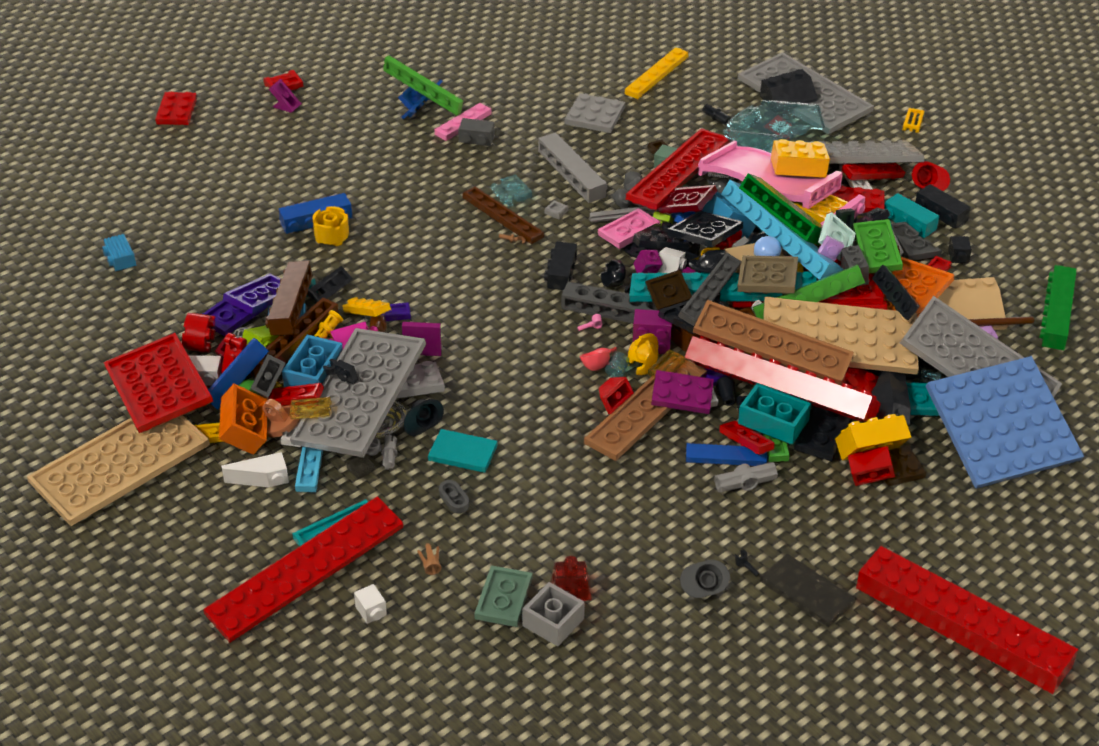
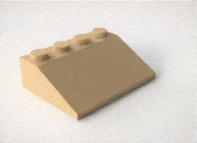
M994 277L954 280L938 298L967 319L1006 318L1000 289ZM1007 325L992 326L994 330H1003L1008 327Z

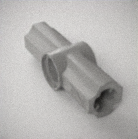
M774 462L750 467L749 464H741L732 472L715 475L714 482L718 492L737 488L749 491L754 489L758 483L777 479L778 473Z

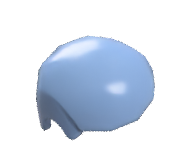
M761 237L754 245V255L780 256L781 254L780 242L775 237Z

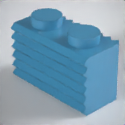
M123 233L104 239L105 246H102L104 256H107L109 266H113L115 272L136 266L135 255Z

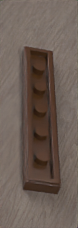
M477 187L462 193L463 199L518 236L524 237L528 243L533 244L544 237L542 230Z

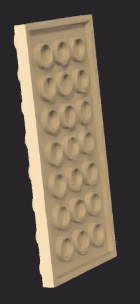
M765 297L763 320L853 351L854 355L849 367L908 374L918 373V356L900 344V341L916 321L917 313H914L909 320H906L899 311L773 297Z
M183 415L142 433H138L132 419L129 418L28 475L27 479L70 526H73L210 445V442Z

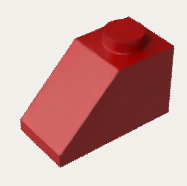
M627 377L609 378L599 387L600 398L608 414H612L634 394Z

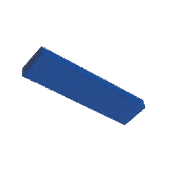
M253 338L208 389L214 401L210 404L217 410L221 407V397L233 383L240 385L269 352L257 339Z
M687 443L686 462L729 465L749 464V466H757L767 463V452L755 454L752 450L743 446Z

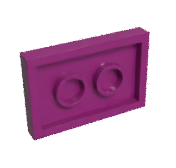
M656 370L651 405L709 414L714 379Z

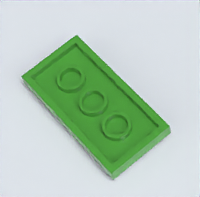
M889 219L853 223L856 242L869 266V273H876L882 265L887 266L890 271L903 270V263Z

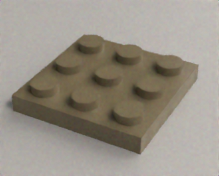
M743 255L737 285L738 292H762L765 294L795 293L798 257Z

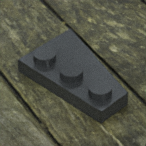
M906 222L892 224L893 232L904 251L903 254L906 259L915 261L941 256V249L931 246V242L928 239L924 240L921 238L919 232Z

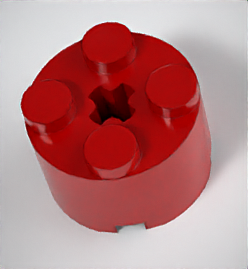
M187 313L183 326L185 327V332L182 333L184 349L210 353V340H214L216 330L212 329L215 325L216 316Z

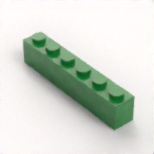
M747 173L739 189L805 241L820 245L818 241L823 225L761 177Z
M1055 265L1053 272H1049L1043 315L1045 316L1042 318L1039 336L1042 339V347L1065 350L1077 268Z

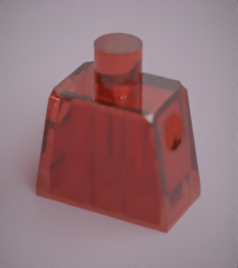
M574 556L566 557L564 562H556L550 583L582 601L592 600L591 583L586 562L578 561Z

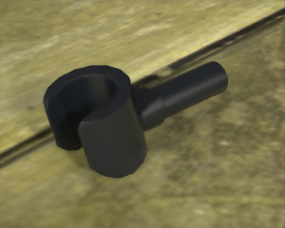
M741 550V557L735 554V564L738 567H746L756 577L759 576L760 573L748 562V554L745 550Z

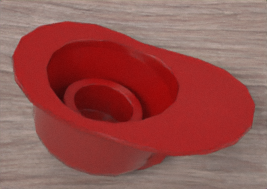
M919 162L912 170L914 184L922 189L931 184L945 191L950 184V175L947 170L931 162Z

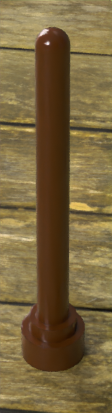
M1032 316L968 319L977 326L1032 324L1035 321Z

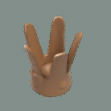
M429 543L426 544L427 559L420 550H417L426 574L435 575L441 571L439 546H437L436 554L434 555L431 545Z

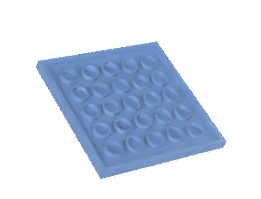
M1032 356L931 381L926 384L927 391L975 489L1080 461L1084 457Z

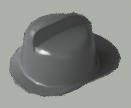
M706 560L686 567L680 576L682 589L686 594L694 598H703L720 593L725 590L730 580L727 567L717 560Z

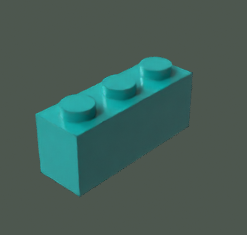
M898 193L885 201L884 209H887L891 215L888 219L895 223L906 222L918 231L919 236L922 238L937 230L939 215Z

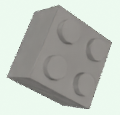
M548 582L522 609L523 626L554 645L559 646L584 620L585 602Z

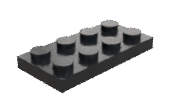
M813 406L809 421L799 434L794 450L833 461L838 450L835 438L841 433V430L848 427L852 419Z

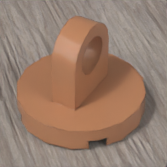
M268 399L262 406L267 416L268 437H280L286 430L287 432L292 431L300 420L299 412L295 406H282L274 399Z

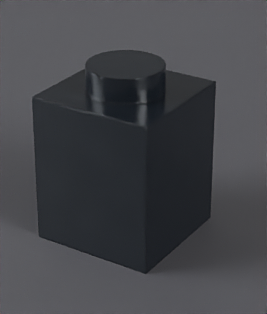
M951 236L948 247L950 261L952 263H969L972 251L969 237Z

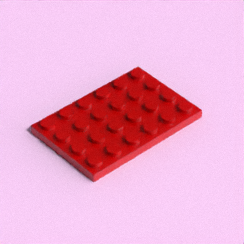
M176 333L103 362L138 433L150 430L162 423L214 402Z

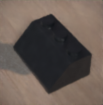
M797 69L796 71L761 80L760 97L776 113L818 101L812 78L803 69Z

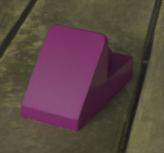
M281 79L269 88V91L278 100L273 106L274 108L292 113L301 105V102Z

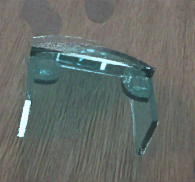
M762 100L760 101L761 105L757 107L751 105L730 119L726 124L727 128L723 129V133L731 142L737 141V146L752 147L772 153L774 140L785 139L790 141L796 135L806 134L810 128L823 129L825 126L818 104Z

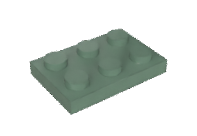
M491 565L474 613L475 620L517 627L531 586L533 573Z

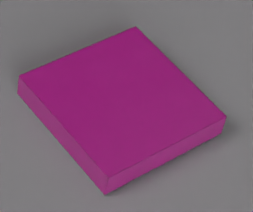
M402 323V335L425 339L426 345L421 355H442L441 323Z

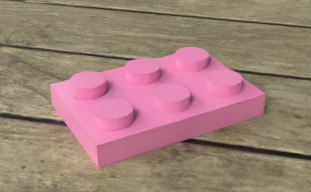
M638 208L599 228L598 235L621 249L634 242L633 237L635 233L656 223L660 224V221Z

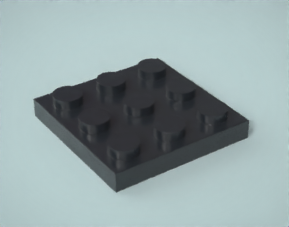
M699 211L668 228V235L678 240L683 239L693 244L698 243L711 248L743 229V221Z

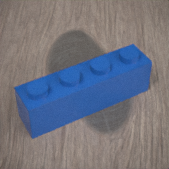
M342 193L278 208L280 223L286 234L313 228V214L319 209L321 211L326 210V207L329 206L342 208L345 214L348 215V219H351V203L346 194Z

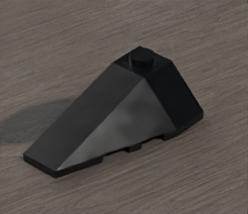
M881 371L878 381L871 391L872 395L877 397L876 400L881 403L876 417L880 420L891 414H896V416L904 415L909 426L911 407L905 373Z

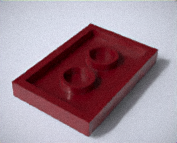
M716 185L675 188L658 208L659 213L668 214L689 211L699 212L718 191Z

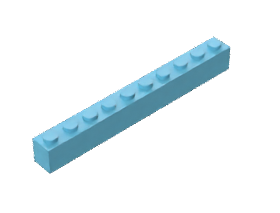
M732 180L728 181L721 195L768 236L775 237L784 250L791 256L798 257V262L819 280L844 270L832 259L820 254L817 246L805 241L739 189L740 183Z

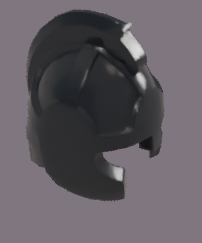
M726 250L707 251L698 260L689 261L688 265L699 273L710 274L726 254Z

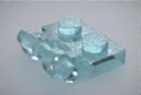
M516 174L501 179V184L499 185L496 183L491 185L492 192L499 196L500 201L507 206H512V199L520 202L532 197V191Z

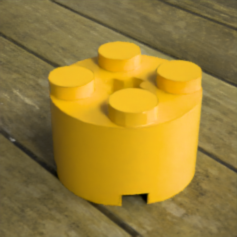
M329 206L326 207V210L321 211L319 209L313 214L316 242L340 246L348 238V215L345 214L342 208Z

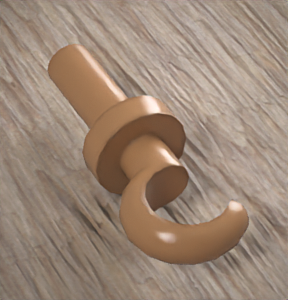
M499 234V238L510 240V243L512 241L517 242L518 240H522V244L526 242V239L522 236L513 237L514 234H511V236Z

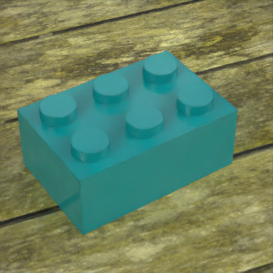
M756 383L739 407L738 424L793 444L809 421L811 403Z

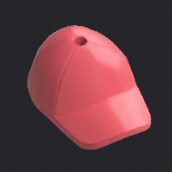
M617 347L612 349L599 348L580 355V359L587 369L597 371L609 363L610 354L615 352Z

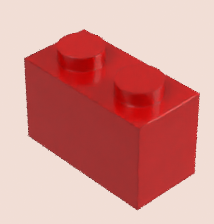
M888 446L848 455L855 486L895 477Z

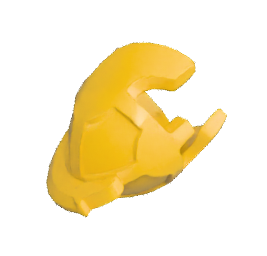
M647 333L639 336L629 347L626 365L629 366V362L632 364L634 361L643 363L642 366L637 367L636 375L648 374L657 367L658 339L654 334Z

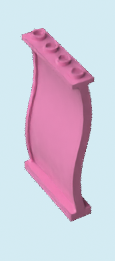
M733 141L701 158L698 164L700 176L708 172H717L741 181L744 180L747 173L761 177L790 201L802 202V207L807 209L839 190L843 172L835 171L827 175L826 178L775 175L770 159L771 153L752 147L737 146V141Z

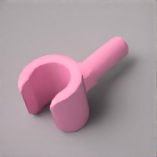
M593 315L592 321L578 326V330L581 331L589 327L601 328L603 325L601 315Z

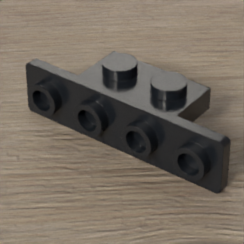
M882 265L872 277V280L886 295L887 300L895 306L896 311H899L906 320H909L919 308V304L887 266Z

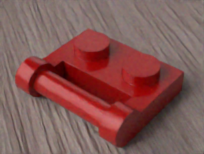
M294 70L271 78H263L264 84L268 88L280 79L290 90L304 87L303 81Z

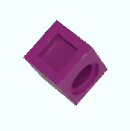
M641 250L633 263L637 273H658L663 265L658 250Z

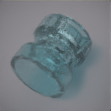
M614 353L605 368L606 373L611 378L622 377L629 365V358L623 353Z

